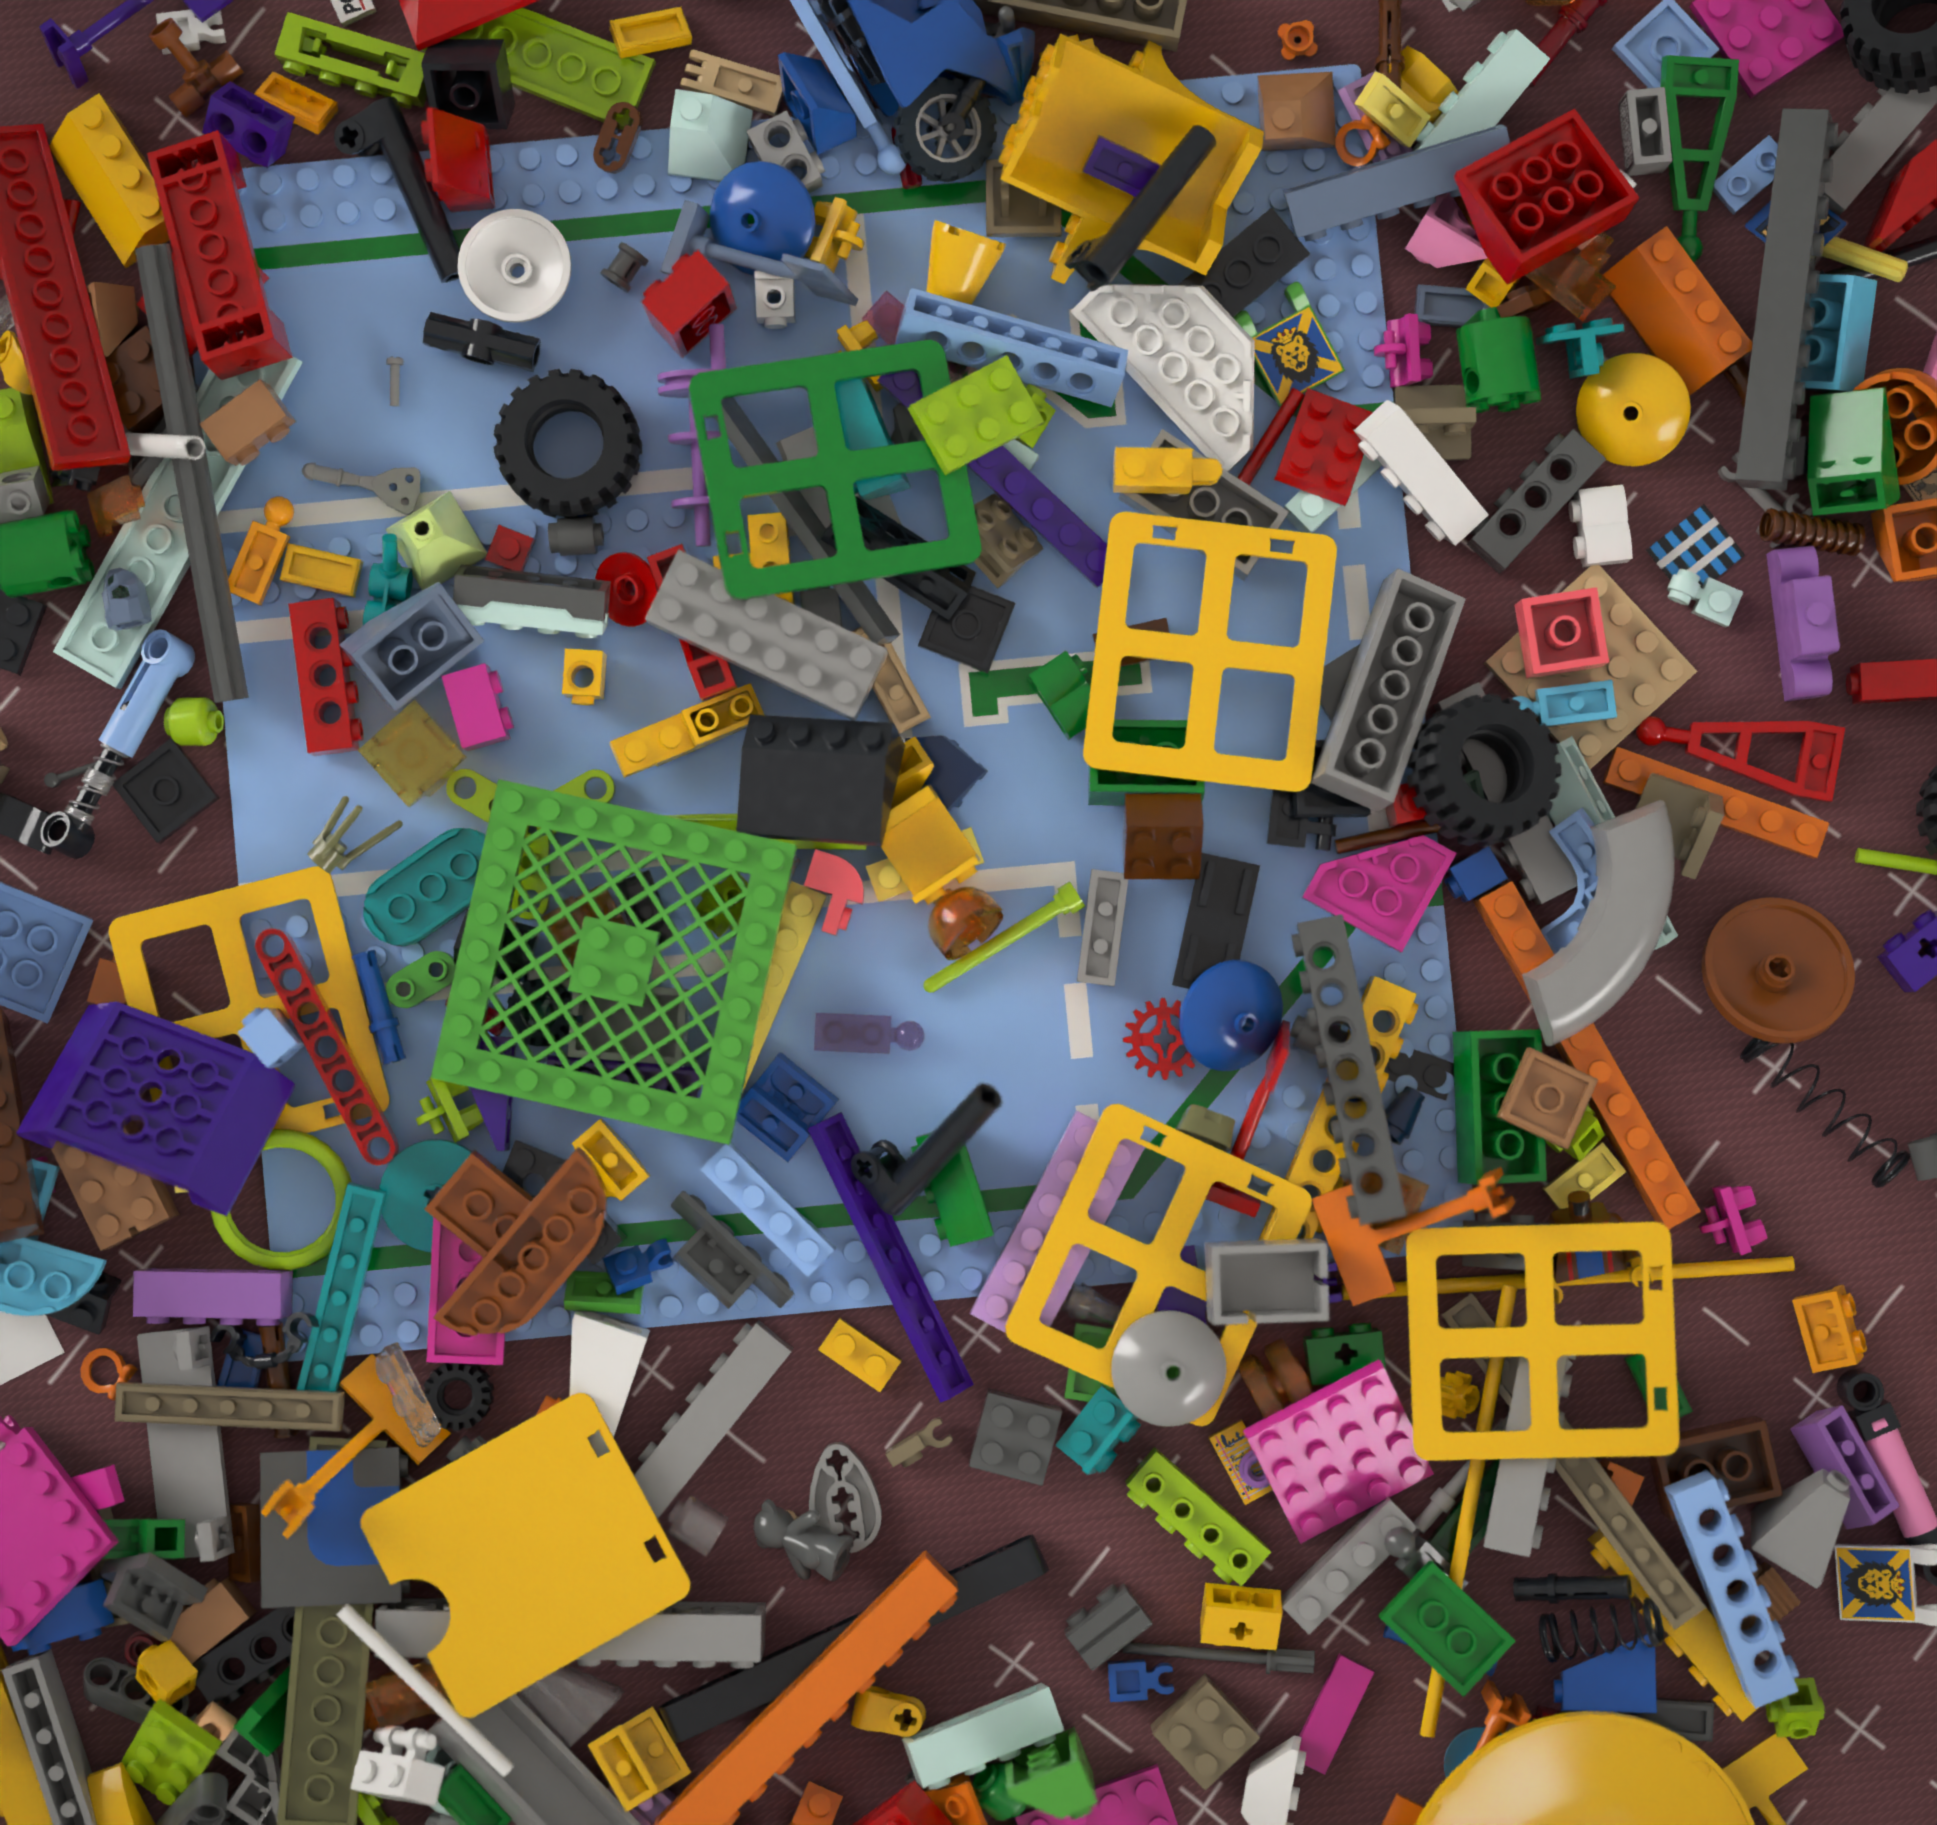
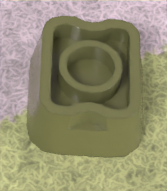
M1192 1104L1184 1111L1175 1129L1227 1153L1231 1150L1235 1120Z

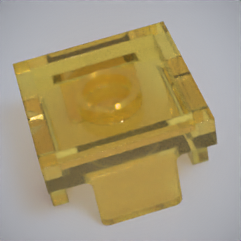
M416 700L412 701L358 749L361 755L410 808L423 796H432L456 772L455 768L467 758L458 748L459 745Z

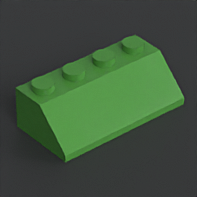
M1075 1727L1056 1734V1740L1047 1745L1035 1747L1032 1744L1020 1749V1755L1005 1761L1006 1790L1012 1799L1060 1819L1069 1815L1071 1819L1083 1817L1093 1810L1091 1806L1098 1804L1092 1767Z

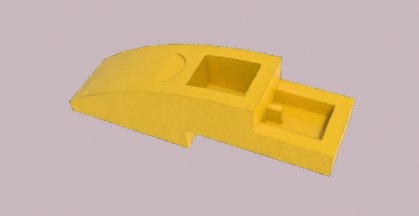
M751 683L684 709L677 715L610 741L609 745L623 777L626 778L653 766L658 767L732 735L748 726L750 715H764V712Z
M123 1762L88 1775V1788L97 1825H156Z

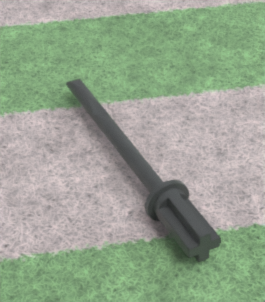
M1130 1642L1123 1647V1653L1266 1664V1674H1270V1671L1314 1674L1315 1651L1277 1648V1650H1267V1653L1134 1642Z

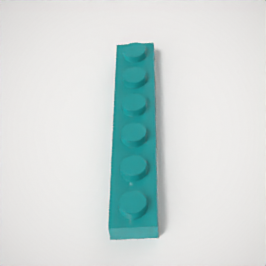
M352 1182L347 1184L315 1313L319 1327H312L297 1390L338 1391L387 1191Z

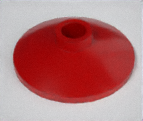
M619 552L608 556L600 564L595 580L611 581L608 617L617 624L626 627H635L646 623L645 618L659 591L649 564L641 557L629 552Z

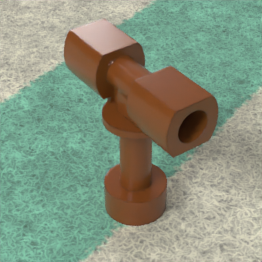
M168 18L159 23L150 32L149 38L159 50L168 48L186 70L182 76L185 83L168 97L183 116L187 118L206 103L203 99L204 95L218 84H221L223 87L229 81L232 82L244 71L227 50L211 63H208L206 60L197 62L179 39L182 34L181 28L173 18Z

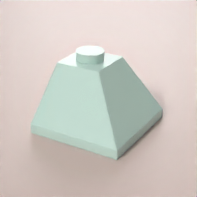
M676 89L670 123L668 174L721 182L732 170L746 164L749 144L747 130L751 129L753 110L713 94Z

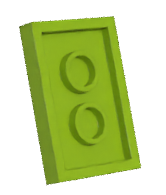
M1007 355L913 403L908 408L945 476L1044 423L1043 418Z
M159 1698L150 1709L121 1762H123L134 1783L140 1784L156 1795L163 1804L171 1806L196 1777L204 1774L222 1741Z

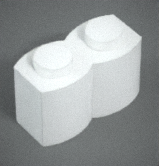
M1614 485L1578 490L1574 494V500H1569L1568 505L1571 522H1576L1578 528V537L1573 538L1575 558L1581 559L1583 568L1592 565L1601 566L1629 562L1632 559V542L1624 486Z

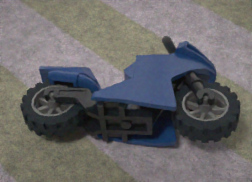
M821 0L820 10L830 21L826 25L830 31L835 29L844 42L846 49L843 51L847 57L850 55L874 102L886 117H890L896 111H899L898 116L894 120L893 129H896L894 141L896 147L899 146L902 153L900 155L904 163L908 162L912 167L911 170L917 175L922 174L927 177V180L935 182H952L980 169L984 161L990 157L993 151L991 149L992 145L996 142L997 131H994V124H996L995 114H991L989 100L986 96L982 98L980 94L984 93L999 98L1008 106H1013L1024 98L1023 93L1034 61L1035 32L1025 27L1014 31V12L1009 6H1004L1000 9V22H985L981 10L973 0ZM937 103L939 118L937 120L924 112L930 105ZM966 118L969 121L970 129H966ZM920 119L929 124L926 128L928 134L920 136ZM962 135L971 136L968 146L963 151L956 139ZM932 138L936 140L935 154H932L923 143L924 141ZM949 143L957 156L941 158L944 145Z

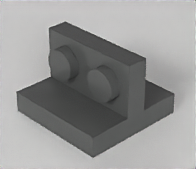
M153 1553L107 1560L104 1562L99 1574L112 1582L103 1607L159 1641L170 1640L183 1606L203 1602L208 1590L207 1587Z

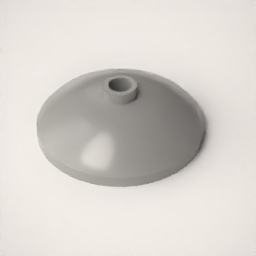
M1157 1311L1136 1320L1121 1335L1112 1356V1381L1120 1400L1135 1416L1158 1426H1179L1198 1419L1217 1401L1225 1383L1226 1358L1219 1339L1200 1319L1180 1311ZM1177 1366L1179 1368V1374L1176 1378L1169 1379L1166 1377L1168 1367Z

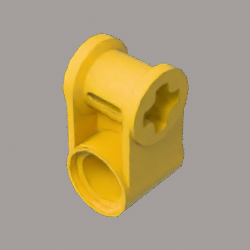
M7 330L0 338V367L4 375V381L19 392L33 395L18 337H16L14 332Z
M870 1686L863 1694L856 1693L850 1724L853 1727L866 1731L911 1737L921 1729L926 1719V1708L921 1700L916 1697ZM905 1709H910L911 1717L916 1718L912 1720L911 1724L904 1723V1716L901 1714Z

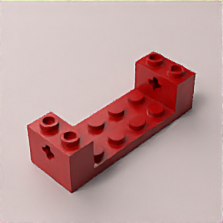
M217 130L147 153L201 361L219 379L225 380L293 358L284 323L269 308L238 193V189L245 188L247 185L237 151L221 132Z

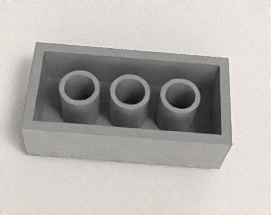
M1163 429L1150 446V448L1192 449ZM1193 449L1192 458H1206ZM1223 468L1220 479L1216 484L1210 486L1192 485L1189 494L1120 493L1119 500L1142 514L1279 529L1289 511ZM1160 526L1175 536L1177 528ZM1238 556L1235 559L1234 575L1244 581L1260 557Z

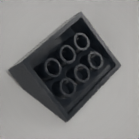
M750 715L742 746L736 832L771 839L882 846L905 749V744L895 724Z

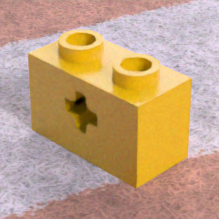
M1205 1583L1200 1616L1201 1643L1216 1646L1247 1647L1255 1650H1277L1282 1618L1281 1590Z

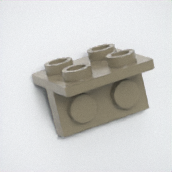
M1464 385L1397 386L1395 388L1394 403L1402 408L1444 461L1469 460L1471 458V428L1477 422L1476 407H1466Z
M992 494L974 505L982 547L981 554L974 563L998 589L1028 560L1038 555L1043 550V546L1038 542L1035 533L1030 528L1024 526L1014 515L1012 508L999 498L998 495Z

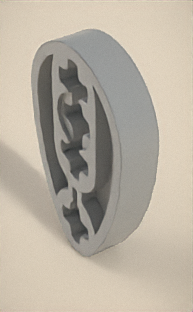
M833 1442L824 1448L815 1467L810 1486L809 1510H816L820 1513L819 1521L815 1525L823 1527L830 1534L838 1536V1534L843 1533L844 1523L842 1520H836L835 1515L841 1512L840 1501H833L832 1496H836L841 1487H845L846 1493H853L854 1498L848 1501V1510L852 1513L856 1512L857 1517L851 1519L850 1525L852 1531H859L860 1536L854 1537V1542L850 1549V1553H854L867 1547L877 1536L881 1526L882 1509L877 1489L863 1461L849 1445L843 1442ZM833 1450H839L841 1456L848 1457V1461L843 1462L842 1479H839L838 1470H836L835 1465L828 1464L827 1459L832 1457Z

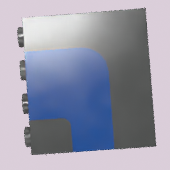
M401 1447L363 1449L315 1494V1500L312 1502L315 1508L299 1529L288 1539L282 1535L288 1524L275 1510L267 1517L261 1513V1608L346 1605L347 1603L402 1602L404 1600V1593L411 1592V1579L402 1580L390 1585L360 1524L361 1517L366 1510L403 1490L402 1478L409 1477V1456L402 1455ZM340 1450L260 1453L261 1510L285 1481L289 1480L294 1486L299 1483L304 1484Z

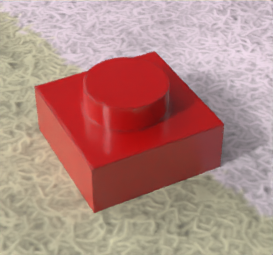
M498 525L485 560L507 570L523 571L535 539Z

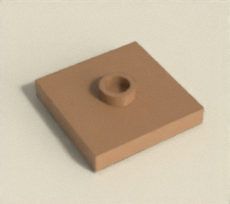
M1531 1047L1526 1048L1496 1117L1554 1145L1568 1149L1598 1079Z

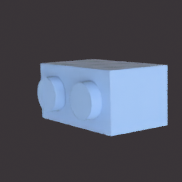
M258 1007L241 1021L245 1027L238 1034L267 1068H279L305 1046L296 1028L278 1008L261 1009Z

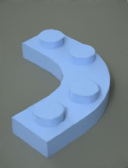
M1583 808L1549 831L1571 862L1577 875L1578 884L1574 903L1564 914L1541 929L1554 954L1562 947L1565 948L1579 930L1577 928L1587 911L1591 899H1594L1597 888L1596 852L1591 827L1595 824Z

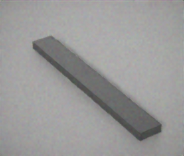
M734 397L723 399L721 404L727 437L748 466L779 462ZM799 490L768 494L814 560L836 555V549L821 540L826 528ZM863 581L833 585V588L872 642L876 644L891 643L900 636L896 627Z

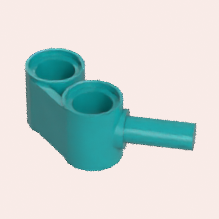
M387 533L382 536L383 562L381 564L373 563L371 567L368 593L374 599L368 600L365 605L363 625L410 598L413 584L412 568L402 567L398 563L397 536L395 534Z

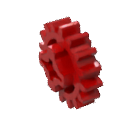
M1160 998L1159 1007L1154 1008L1153 1004L1147 1001L1145 1002L1147 1011L1144 1014L1136 1009L1133 1011L1137 1019L1136 1023H1125V1027L1132 1031L1131 1036L1122 1038L1123 1042L1132 1044V1049L1126 1053V1057L1136 1056L1139 1059L1134 1066L1136 1070L1144 1065L1147 1066V1077L1152 1078L1157 1070L1160 1071L1162 1080H1167L1171 1070L1178 1077L1183 1076L1181 1066L1185 1064L1192 1069L1195 1067L1187 1050L1179 1060L1172 1063V1053L1180 1045H1184L1181 1034L1171 1024L1170 1017L1171 1014L1180 1018L1181 1001L1176 1000L1172 1007H1167L1166 999ZM1153 1015H1156V1025L1148 1033H1139L1144 1022ZM1163 1021L1167 1034L1174 1036V1042L1167 1044L1165 1057L1163 1056L1161 1045L1154 1043V1035H1160ZM1140 1046H1149L1157 1054V1064L1144 1056Z

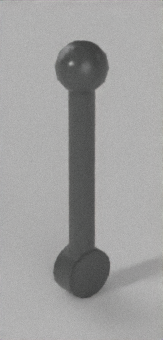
M96 762L61 774L48 773L44 778V783L48 787L56 788L60 785L61 781L87 772V767L93 768Z

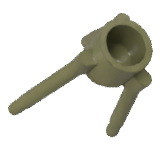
M343 796L322 832L312 842L314 846L307 855L327 873H331L336 866L343 871L352 860L403 826L402 821H396L345 855L344 852L347 850V846L340 838L363 809L362 806L357 805L334 834H331L349 802V797Z

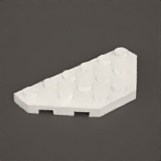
M1109 284L1093 292L1090 291L1070 311L1098 342L1128 350L1125 371L1207 458L1218 460L1222 468L1230 472L1253 449L1255 341L1204 286Z

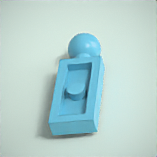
M1612 680L1535 690V702L1524 696L1512 698L1520 702L1519 708L1521 710L1529 707L1537 714L1539 725L1545 723L1547 727L1614 719L1617 717Z

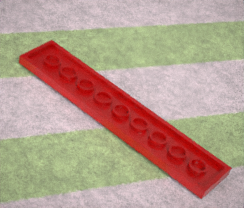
M44 124L0 126V269L52 471L129 463L131 455Z

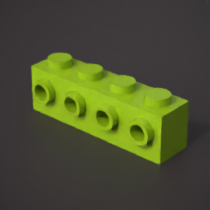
M1154 1447L1125 1480L1126 1486L1130 1488L1127 1493L1128 1497L1142 1509L1149 1505L1159 1514L1155 1520L1170 1534H1173L1175 1530L1180 1532L1187 1539L1184 1546L1196 1557L1202 1559L1206 1555L1216 1565L1212 1570L1227 1584L1234 1580L1242 1587L1271 1553L1269 1547L1157 1448Z

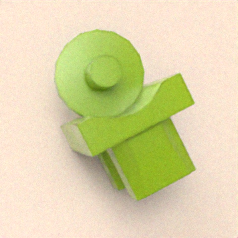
M430 1077L426 1084L438 1108L435 1109L429 1096L419 1100L425 1114L416 1118L418 1126L429 1122L436 1135L445 1130L439 1118L442 1116L453 1141L458 1142L470 1135V1131L484 1121L476 1103L458 1111L454 1103L453 1097L468 1091V1086Z

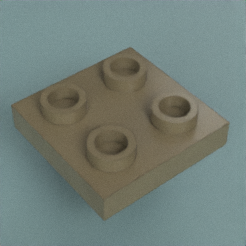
M999 159L986 160V237H1061V208L1001 180L1003 164L998 162Z

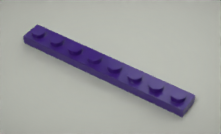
M914 371L881 375L877 380L907 410L910 405L923 399L919 376ZM1003 445L966 464L968 468L1096 588L1103 583L1107 544Z
M842 1112L808 1128V1131L941 1403L953 1398L974 1385L892 1215L885 1213L879 1207L873 1196L856 1179L852 1172L851 1160L854 1155L861 1151ZM869 1168L864 1170V1172L870 1171Z

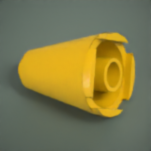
M935 220L932 227L926 292L972 305L1003 254L1006 244Z

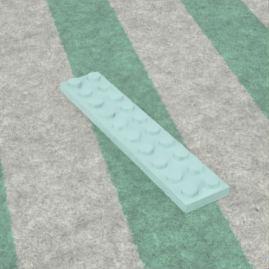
M293 357L225 380L219 379L209 369L196 392L201 422L259 379L271 385L282 400L303 362ZM202 429L218 516L245 465L238 464L235 466L225 461ZM164 458L149 477L53 650L54 653L118 689H122L141 654L144 640L154 631L190 566L172 458ZM123 568L133 572L143 582L151 609V622L119 631L108 628L102 592L104 579L109 570ZM118 586L115 589V598L130 596L128 588L125 586Z

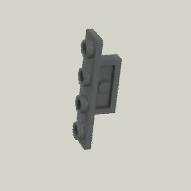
M682 1191L676 1197L671 1207L697 1232L673 1258L728 1309L752 1283L779 1308L794 1295L788 1281L779 1273L771 1272L762 1263L760 1255L754 1249L742 1245L734 1237L733 1230L726 1223L713 1218L706 1211L705 1204L698 1197L689 1195L685 1191Z

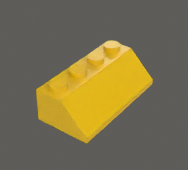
M98 93L67 113L49 147L120 261L127 268L137 262L135 248L152 244H165L170 239L151 168L113 108Z

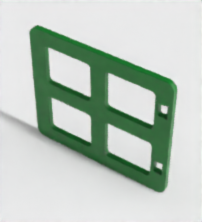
M922 340L707 371L693 376L689 384V396L724 586L730 597L744 600L968 565L977 560L981 554L982 547L966 465L945 476L925 440L855 451L849 450L845 445L834 387L835 383L839 381L914 371L919 376L922 395L925 398L951 384L945 351L940 343L934 340ZM798 387L804 388L808 395L818 454L814 457L741 468L734 466L731 459L721 401L729 397ZM704 417H717L720 437L708 440ZM926 470L935 471L940 485L949 533L948 538L873 551L866 549L853 489L854 482ZM814 487L823 488L828 502L837 551L836 555L828 558L764 568L753 567L750 562L740 501L743 498ZM725 533H738L741 554L729 556Z

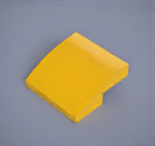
M653 1706L587 1745L625 1812L639 1806L691 1774L689 1767Z

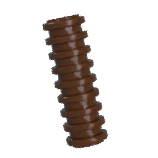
M1770 508L1763 514L1759 524L1761 539L1764 542L1772 541L1775 544L1783 543L1787 546L1794 545L1796 547L1814 546L1818 551L1825 550L1829 553L1836 552L1840 555L1847 554L1854 557L1860 553L1865 543V529L1862 524H1852L1849 521L1841 522L1838 519L1831 520L1826 517L1820 518L1807 514L1799 515L1796 512L1788 513L1785 510L1778 511Z

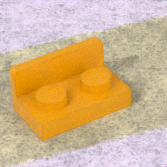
M1844 1285L1835 1286L1832 1290L1795 1297L1792 1300L1812 1373L1857 1365L1863 1359V1352L1867 1351L1866 1340L1862 1330L1856 1329L1853 1316L1856 1315L1855 1301L1851 1293L1846 1294Z

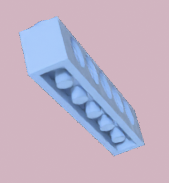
M910 288L895 344L922 340L937 341L942 345L947 361L976 369H981L1007 355L1022 382L1112 407L1123 381L1128 350L915 288Z
M1705 1470L1665 1486V1492L1745 1697L1755 1708L1798 1692L1794 1678L1799 1677L1797 1668L1791 1656H1785L1780 1643L1785 1642L1783 1632L1776 1620L1771 1621L1766 1608L1771 1606V1602L1762 1584L1757 1586L1753 1572L1758 1569L1749 1549L1743 1550L1739 1537L1743 1536L1744 1533L1735 1514L1730 1515L1725 1502L1730 1500L1724 1482L1721 1478L1716 1480L1714 1476ZM1706 1509H1714L1715 1515L1713 1520L1705 1525L1699 1524L1700 1514ZM1727 1544V1555L1720 1560H1714L1713 1552L1715 1548L1719 1545ZM1734 1580H1742L1740 1591L1734 1595H1727L1728 1585ZM1749 1615H1755L1756 1621L1753 1627L1748 1630H1741L1742 1620ZM1769 1651V1658L1764 1664H1754L1758 1653Z

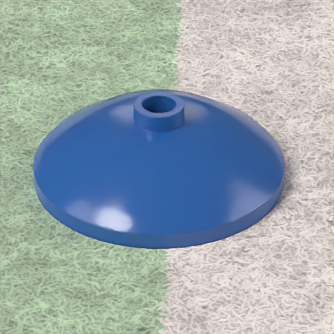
M765 161L743 164L728 173L714 193L710 207L712 236L715 244L781 261L783 253L803 258L810 247L815 230V212L812 199L802 181L784 166ZM749 214H752L755 220L752 227L747 221ZM731 264L739 271L755 276L754 271H757Z
M1229 960L1212 966L1194 981L1181 1006L1179 1028L1185 1048L1196 1061L1214 1070L1233 1071L1250 1065L1268 1050L1276 1038L1283 1016L1281 991L1272 975L1264 968L1252 962ZM1247 1018L1245 1025L1241 1028L1242 1022Z

